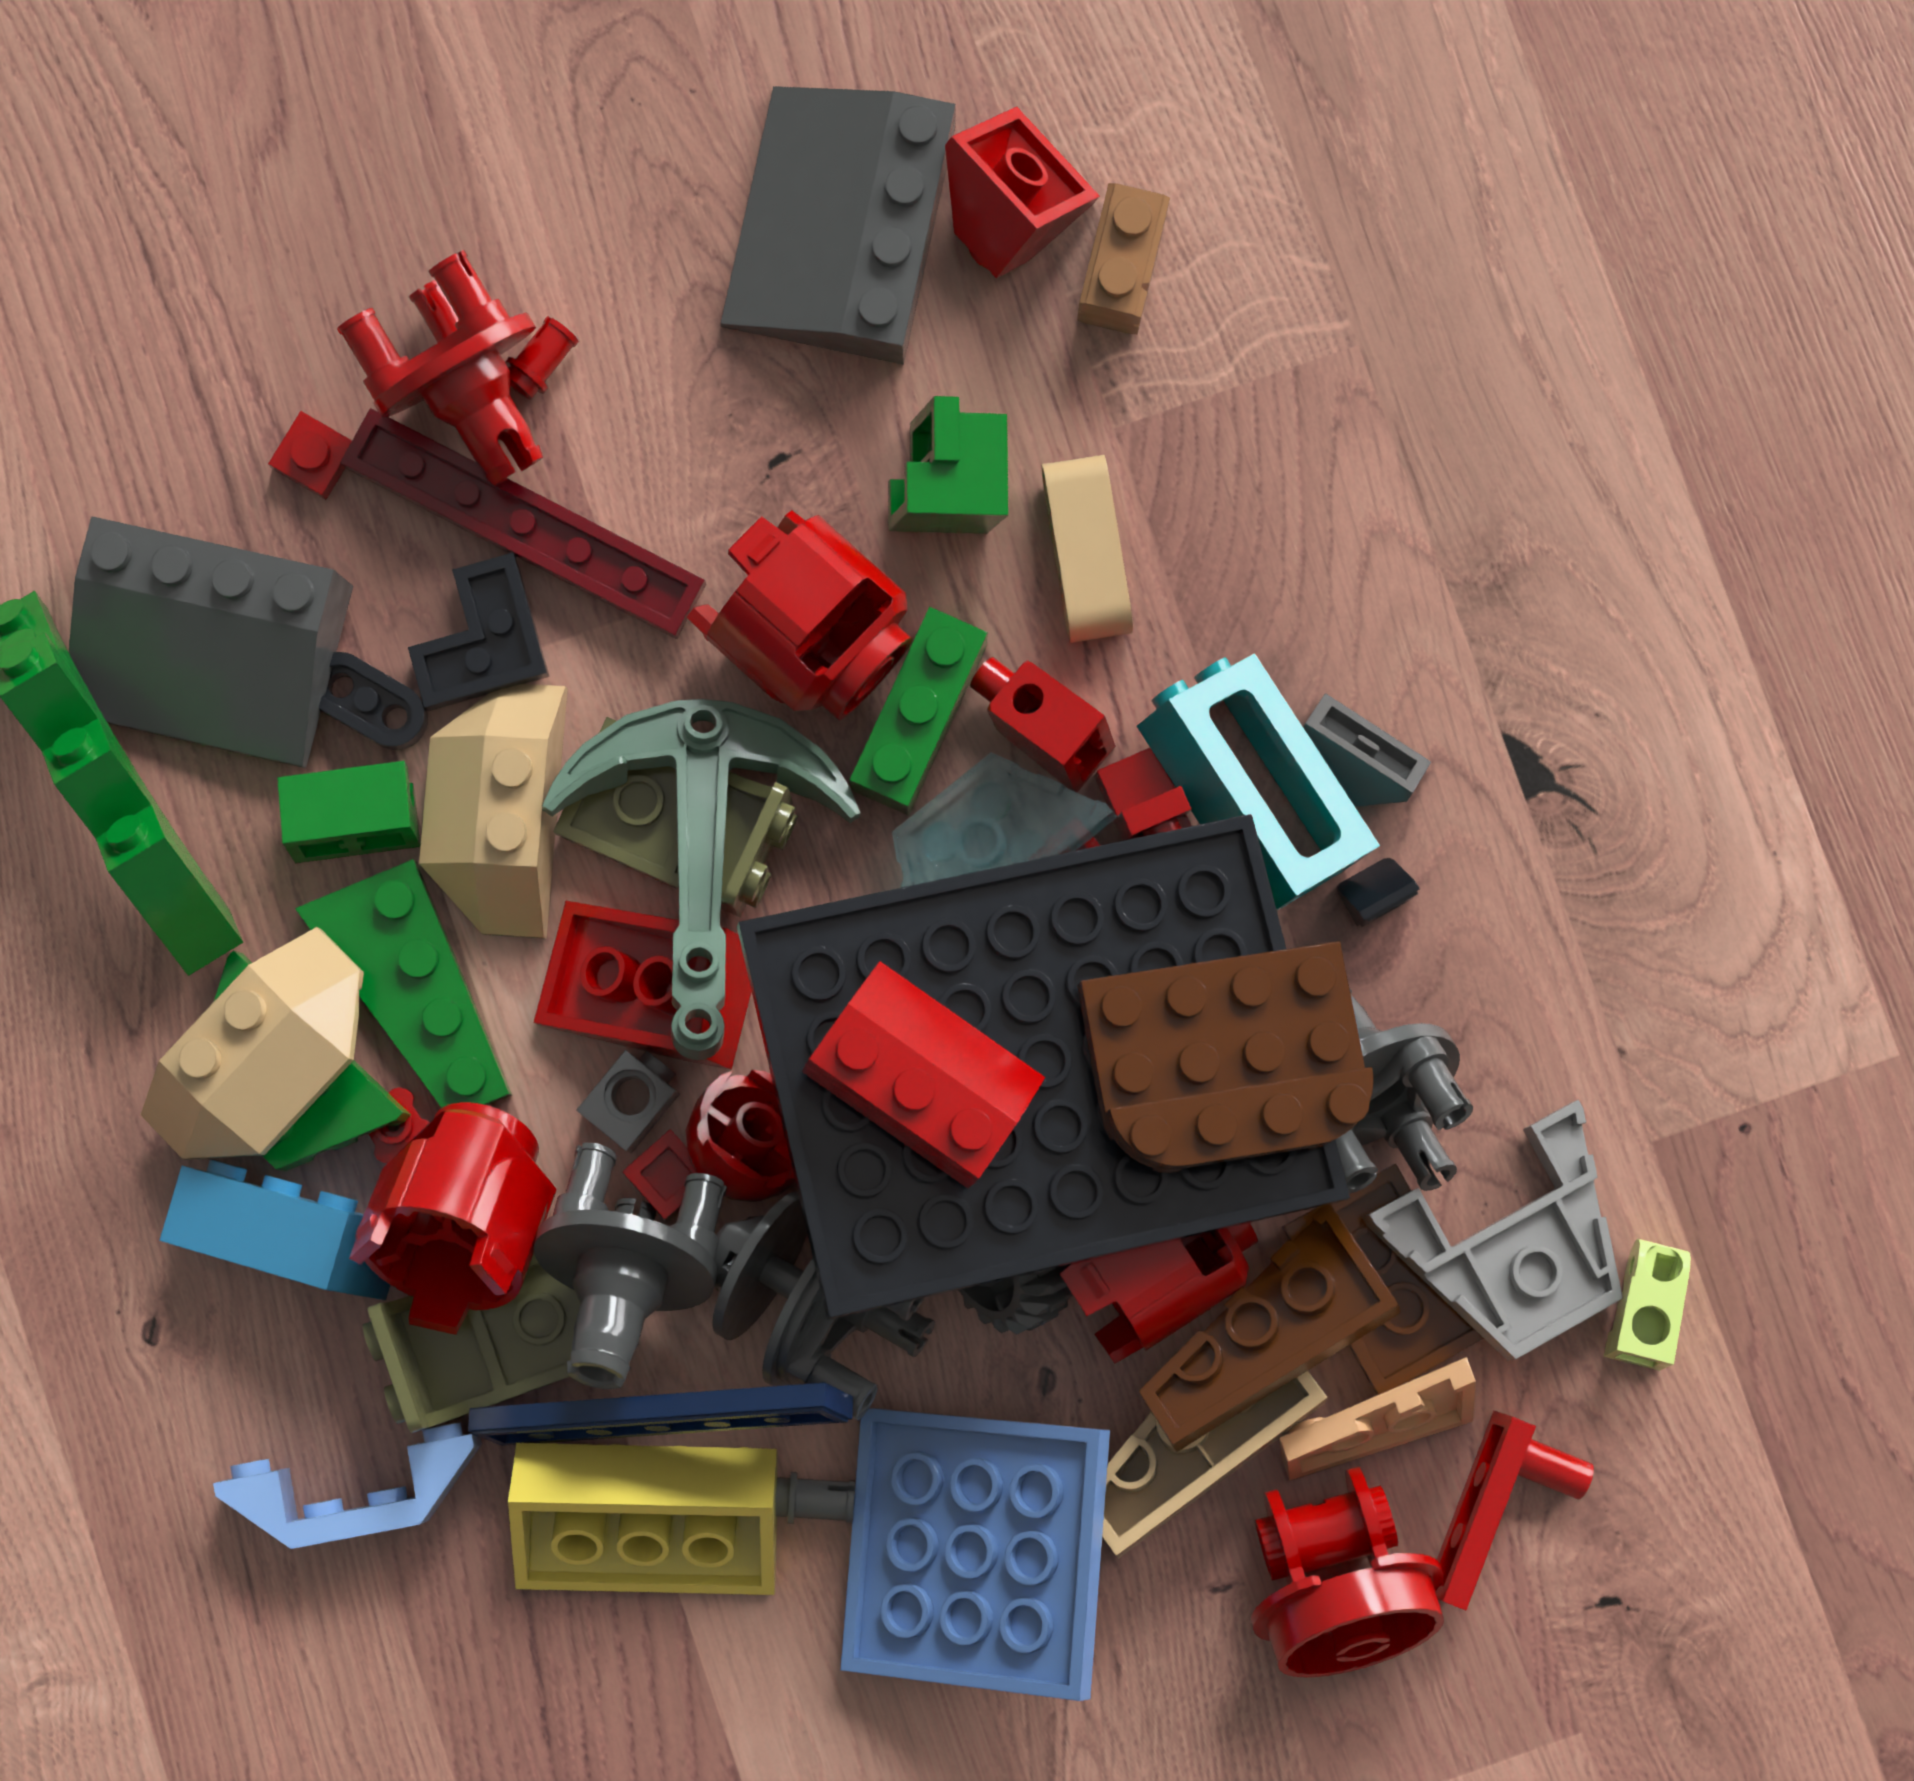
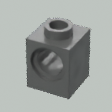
M625 1050L576 1111L625 1151L632 1153L680 1095L679 1092L669 1085V1082L676 1074L647 1050L639 1060ZM632 1079L644 1081L650 1092L648 1105L638 1114H623L616 1104V1093L619 1087L624 1082Z

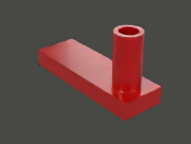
M1493 1410L1437 1557L1444 1575L1443 1582L1435 1591L1437 1599L1465 1611L1467 1610L1517 1476L1580 1500L1586 1494L1592 1482L1594 1474L1593 1464L1533 1440L1532 1436L1536 1428L1535 1425Z

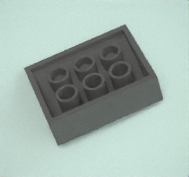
M773 86L720 323L721 327L904 365L947 169L945 144L954 135L956 128V104L895 91Z
M91 516L75 575L69 654L108 724L306 768L321 713L319 709L322 694L324 696L326 694L332 671L330 663L333 652H337L353 585L333 569Z

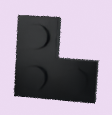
M512 552L453 569V575L469 630L408 647L424 708L427 711L484 696L500 689L550 677L515 554Z

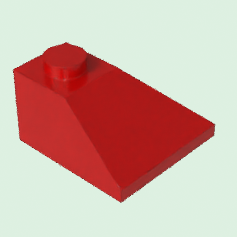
M1017 106L951 136L945 144L954 234L966 245L972 258L980 266L988 269L995 278L1029 262L1100 197Z

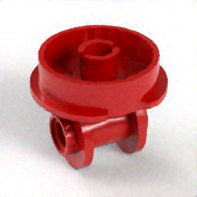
M1359 1466L1345 1470L1348 1493L1324 1499L1322 1504L1313 1506L1312 1503L1286 1510L1277 1489L1264 1492L1268 1517L1255 1520L1259 1543L1271 1580L1285 1577L1288 1585L1263 1600L1252 1612L1250 1621L1254 1634L1263 1640L1271 1642L1278 1668L1285 1675L1303 1678L1323 1677L1366 1668L1416 1648L1433 1637L1444 1624V1617L1435 1592L1440 1587L1444 1578L1440 1563L1435 1558L1424 1554H1388L1387 1549L1396 1547L1399 1543L1391 1509L1381 1485L1369 1488ZM1366 1556L1371 1567L1336 1576L1322 1582L1319 1576L1305 1577V1573Z

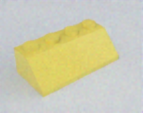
M516 1443L508 1497L515 1588L531 1590L775 1595L777 1449Z

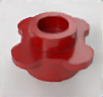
M394 1088L389 1094L411 1116L404 1123H401L400 1128L395 1132L390 1131L388 1126L368 1133L375 1145L374 1155L383 1163H389L409 1141L430 1123L428 1120L421 1118L419 1112L413 1106L414 1095L405 1088Z

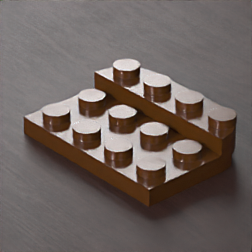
M1340 941L1082 980L1077 985L1099 1108L1105 1131L1110 1141L1114 1139L1126 1154L1139 1163L1152 1167L1153 1171L1172 1173L1179 1172L1184 1168L1308 1148V1151L1331 1143L1347 1133L1368 1112L1373 1090L1372 1067L1365 1068Z

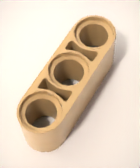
M1105 455L1042 464L1044 494L1069 642L1073 643L1133 633L1130 599Z

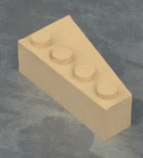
M1306 1371L1178 1452L1175 1451L1155 1417L1150 1412L1107 1465L1102 1537L1119 1559L1286 1434L1294 1425L1302 1422L1322 1407L1328 1397L1311 1374Z

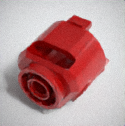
M793 510L784 516L778 527L761 516L728 549V555L748 576L731 595L719 613L709 604L694 607L686 616L703 633L707 641L716 647L772 699L786 704L793 711L813 710L823 706L838 720L844 719L853 712L880 685L903 657L912 642V637L898 626L907 612L906 593L821 516L816 515L804 520Z
M453 1103L438 1110L433 1120L383 1167L361 1223L356 1230V1240L349 1259L360 1265L365 1261L371 1270L388 1284L410 1296H414L408 1317L409 1325L457 1335L469 1309L478 1311L498 1308L511 1302L519 1294L534 1255V1243L538 1229L547 1219L557 1191L551 1180L536 1163L539 1155V1144L536 1137L525 1124L505 1111L479 1103Z
M1246 1223L1072 1263L1060 1273V1276L1086 1316L1111 1303L1120 1315L1094 1334L1113 1363L1116 1364L1142 1348L1147 1351L1237 1292L1241 1287H1244L1249 1266L1242 1252L1259 1241L1251 1224Z

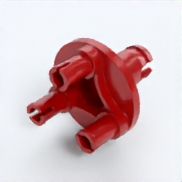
M462 250L433 266L428 272L435 280L425 284L424 290L417 289L409 295V299L412 303L414 302L438 342L437 344L410 360L407 356L400 358L376 318L373 308L366 309L339 325L337 330L340 335L342 334L367 375L363 383L374 399L373 404L382 418L392 416L425 401L435 418L456 428L474 460L486 472L485 478L493 486H497L515 473V469L498 440L505 444L521 472L543 458L540 446L535 445L527 423L509 395L510 370L501 357L503 353L530 335L536 329V326L527 312L510 317L500 299H491L469 262L468 255L465 250Z

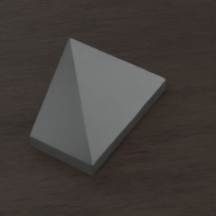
M1326 693L1303 726L1355 807L1407 802L1431 764V761Z

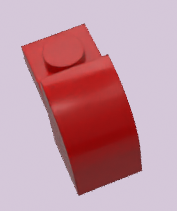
M1147 748L1097 770L1094 777L1123 841L1192 826L1187 816L1191 811V807L1182 786L1174 787L1173 782L1151 748Z

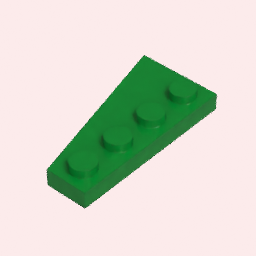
M414 859L295 908L310 930L316 927L322 929L364 972L362 990H359L360 998L441 1108L460 1102L490 1105L512 1095L419 866Z

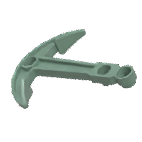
M695 699L676 700L627 714L583 743L565 763L553 781L543 802L542 810L553 817L565 807L588 795L621 786L628 781L627 771L666 766L675 769L679 927L673 933L672 1005L677 1012L672 1019L671 1039L675 1049L682 1056L692 1060H704L715 1055L721 1048L724 1040V1019L719 1011L725 1005L726 934L720 927L727 788L730 770L741 768L777 774L776 782L788 787L789 792L822 804L836 812L849 823L860 817V811L849 785L837 766L820 747L782 719L734 702ZM698 721L711 722L715 727L708 733H700L695 731L692 725ZM702 956L711 962V966L705 971L696 972L688 967L687 962L693 957ZM700 1017L709 1022L710 1028L704 1033L696 1034L687 1029L686 1023L692 1018Z

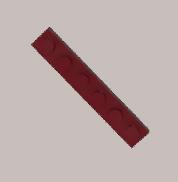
M372 408L367 412L340 462L345 469L508 553L513 552L516 557L675 639H678L688 620L686 616L695 607L706 586L705 580L508 478L505 482L493 486L485 478L487 474L477 462L389 417L382 418L379 412Z

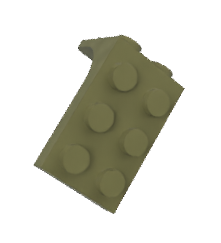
M606 717L600 732L615 723L616 720ZM666 766L627 771L628 781L625 784L588 795L563 809L553 831L557 836L678 890L677 790L674 768ZM729 772L721 897L722 910L741 917L746 904L757 908L772 874L767 872L768 866L765 865L773 846L780 850L785 848L798 819V815L794 814L795 807L792 806L793 801L788 787L775 782L773 787Z
M533 1255L519 1294L511 1302L498 1308L478 1311L469 1309L457 1335L409 1325L408 1317L414 1296H407L368 1307L371 1321L362 1325L364 1337L375 1361L385 1360L392 1384L384 1387L391 1415L396 1424L406 1421L409 1431L414 1433L469 1414V1408L488 1407L570 1377L567 1373V1361H571L574 1326L580 1301L575 1290L550 1276L540 1266L535 1255Z

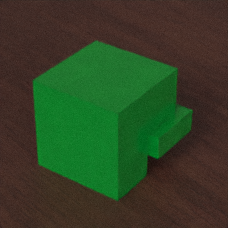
M933 396L910 422V462L907 461L904 464L905 479H890L888 481V531L988 534L1008 516L1007 414L960 412L959 397Z

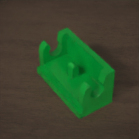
M405 761L277 777L282 843L295 864L421 846L415 790L413 783H409L408 767Z

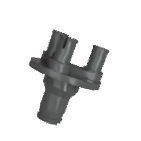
M1351 995L1365 1068L1372 1067L1373 1090L1366 1116L1351 1130L1336 1139L1349 1194L1365 1188L1377 1177L1376 1172H1378V1169L1370 1161L1362 1146L1384 1138L1390 1147L1399 1149L1416 1177L1421 1190L1431 1191L1437 1189L1442 1184L1430 1167V1163L1436 1172H1441L1447 1182L1454 1177L1457 1167L1449 1159L1431 1128L1434 1124L1438 1130L1442 1128L1445 1130L1451 1129L1464 1122L1473 1112V1105L1469 1099H1466L1454 1079L1460 1062L1459 1050L1448 1032L1437 1025L1419 1023L1398 1026L1385 1031L1376 1029L1364 1007Z
M586 1142L582 1146H576L575 1160L566 1193L557 1197L553 1216L546 1219L540 1225L534 1243V1255L540 1266L550 1276L575 1290L580 1301L574 1326L571 1361H567V1373L576 1381L590 1387L617 1389L622 1387L631 1368L629 1363L635 1349L639 1345L644 1321L655 1311H675L695 1307L708 1300L713 1294L718 1275L715 1256L719 1244L718 1236L714 1232L727 1186L724 1185L721 1179L709 1174L692 1173L688 1175L684 1183L685 1190L676 1224L670 1227L654 1221L656 1210L645 1201L641 1203L639 1214L637 1216L632 1215L636 1202L635 1198L619 1199L616 1202L615 1211H609L606 1204H604V1199L612 1169L616 1164L617 1155L613 1150L604 1145Z

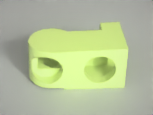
M1637 1239L1634 1242L1624 1276L1623 1299L1618 1301L1613 1329L1608 1333L1604 1357L1658 1371L1674 1365L1690 1272V1252Z

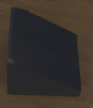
M1384 858L1342 881L1337 886V892L1357 926L1361 925V927L1412 900L1418 895L1417 891L1420 890L1416 881L1391 858Z

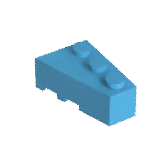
M211 1159L206 1171L181 1166L159 1241L324 1290L386 1301L390 1284L373 1272L365 1261L360 1265L349 1259L356 1240V1230L364 1215L355 1212L358 1204L357 1200L320 1191L318 1200L314 1201L300 1197L303 1185L264 1175L262 1186L244 1181L248 1169Z

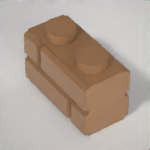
M1108 183L1079 301L1078 321L1127 334L1138 335L1170 197L1118 183Z

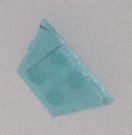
M991 752L892 831L896 860L900 863L903 873L901 887L1076 851L1118 816L1106 803L1097 799L1094 801L1065 788L1059 782L1041 774H1034L1021 768L1018 764Z

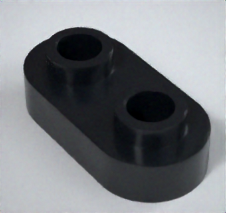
M333 652L330 663L332 671L325 696L322 694L319 709L383 748L402 750L416 744L424 735L428 725V712L424 708L422 699L409 687L358 657L346 652ZM340 677H350L353 681L351 693L343 698L335 697L332 692L334 682ZM396 708L406 710L407 721L404 726L399 729L387 727L386 717L391 710Z

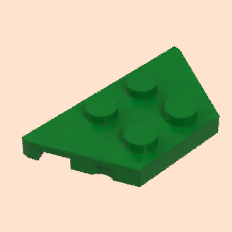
M233 950L227 957L214 1001L252 963L243 953ZM353 1060L276 1144L262 1156L276 1170L286 1172L312 1161L316 1155L322 1152L339 1150L358 1142V1138L388 1125L397 1126L404 1123L411 1114Z

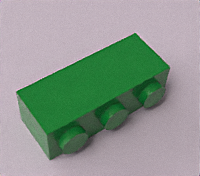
M929 606L851 775L850 785L852 791L903 814L910 815L987 647L988 632Z

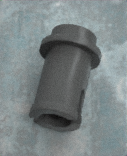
M791 1472L790 1478L777 1477L776 1517H787V1524H794V1518L839 1520L852 1523L855 1480L845 1482L797 1479V1472Z

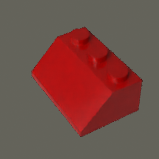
M879 961L847 1004L802 1070L808 1077L968 1189L981 1177L1046 1078L881 961Z

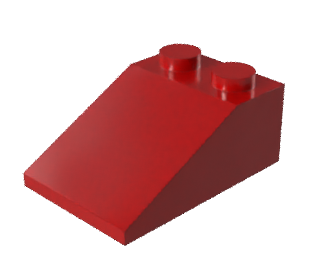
M566 900L533 1023L641 1051L647 1050L650 1053L678 1060L732 1070L752 993L739 935L727 928L721 927L726 934L725 1005L719 1011L724 1019V1040L719 1051L710 1058L704 1060L688 1059L675 1049L671 1039L672 1019L677 1012L672 1005L673 933L679 927V920ZM696 956L691 958L687 965L693 971L702 972L711 966V962L705 957ZM695 1017L686 1023V1027L689 1031L700 1034L706 1032L710 1028V1024L704 1018Z

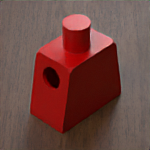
M991 657L982 664L972 678L970 687L990 702L987 711L996 730L1075 794L1079 792L1116 747L1104 714L1028 660L1014 673L996 658ZM1034 709H1038L1033 713L1027 714Z

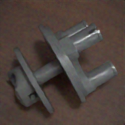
M797 1191L791 1192L780 1199L766 1215L749 1216L745 1220L726 1223L717 1233L719 1244L715 1262L718 1268V1275L714 1288L720 1293L716 1301L712 1320L713 1330L717 1335L726 1340L738 1338L759 1319L777 1293L787 1299L772 1331L763 1360V1379L771 1386L827 1383L853 1396L852 1417L860 1420L873 1403L878 1387L875 1383L832 1359L831 1353L854 1331L858 1330L864 1333L869 1329L907 1351V1354L916 1357L928 1341L923 1336L924 1333L929 1335L934 1329V1320L916 1312L924 1298L827 1320L813 1258L804 1271L794 1265L807 1237V1229Z

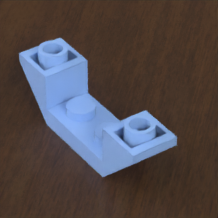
M461 1422L422 1430L424 1442L407 1446L415 1497H407L406 1486L367 1493L368 1506L347 1510L343 1509L342 1498L303 1505L305 1518L300 1519L297 1516L290 1468L271 1471L269 1459L230 1466L232 1479L213 1483L214 1492L217 1498L288 1548H300L420 1525L429 1521L474 1457L482 1442L480 1437L472 1435V1433L463 1435Z

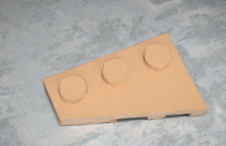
M1467 1357L1329 1417L1311 1418L1294 1425L1289 1430V1434L1280 1437L1281 1457L1289 1480L1473 1422L1476 1380Z

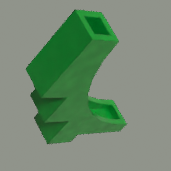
M34 590L21 599H12L1 604L0 698L42 751L54 785L95 837L108 873L185 973L190 976L244 943L230 909L176 834L122 749L78 672L47 606Z

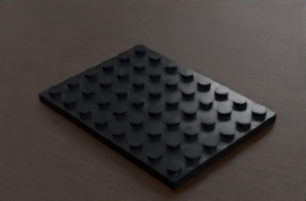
M1252 814L738 922V935L827 1320L1342 1202L1350 1198L1336 1140L1308 1151V1148L1184 1168L1179 1172L1164 1173L1153 1171L1152 1167H1148L1131 1158L1119 1147L1114 1139L1110 1141L1103 1126L1077 988L1080 981L1286 949ZM879 961L1046 1077L1010 1135L981 1177L969 1189L802 1072L813 1052Z

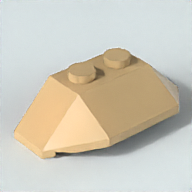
M521 684L491 692L430 737L419 864L484 935L547 939L555 833L553 831L556 826L557 814L553 817L542 810V805L553 781L561 771L568 691L566 686Z
M318 927L249 964L159 1060L141 1116L185 1160L265 1155L354 1060L359 1019V990H362L364 972Z

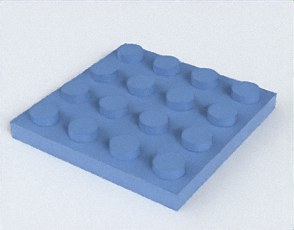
M869 1408L860 1421L840 1670L1075 1701L1090 1700L1110 1430Z

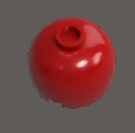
M751 1070L747 1076L734 1075L730 1077L733 1071L723 1073L704 1090L691 1112L685 1129L688 1158L696 1173L709 1174L721 1179L724 1185L727 1186L725 1197L731 1200L757 1202L779 1196L795 1183V1177L771 1074L766 1071Z

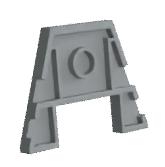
M1579 1099L1523 1129L1553 1183L1554 1189L1459 1243L1450 1246L1419 1188L1362 1217L1367 1227L1507 1361L1523 1356L1623 1299L1606 1217H1601L1594 1185V1180L1598 1176L1593 1154L1588 1155L1582 1127V1124L1586 1123V1119Z

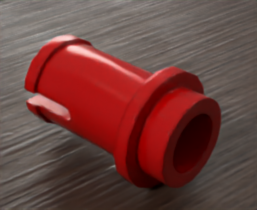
M547 316L542 326L515 359L508 357L505 361L510 370V386L530 400H532L537 392L544 394L548 389L545 383L572 347L578 344L577 337L563 324Z

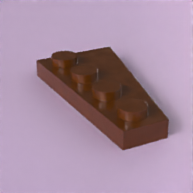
M1331 1204L1321 1206L1312 1216L1313 1221L1292 1242L1289 1239L1270 1258L1271 1264L1246 1289L1241 1287L1224 1304L1226 1309L1203 1332L1198 1331L1139 1390L1143 1400L1176 1452L1401 1313L1399 1304Z

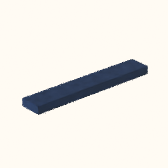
M827 1383L479 1407L469 1408L468 1431L472 1432V1435L505 1446L516 1445V1443H550L846 1423L848 1420H852L853 1396Z

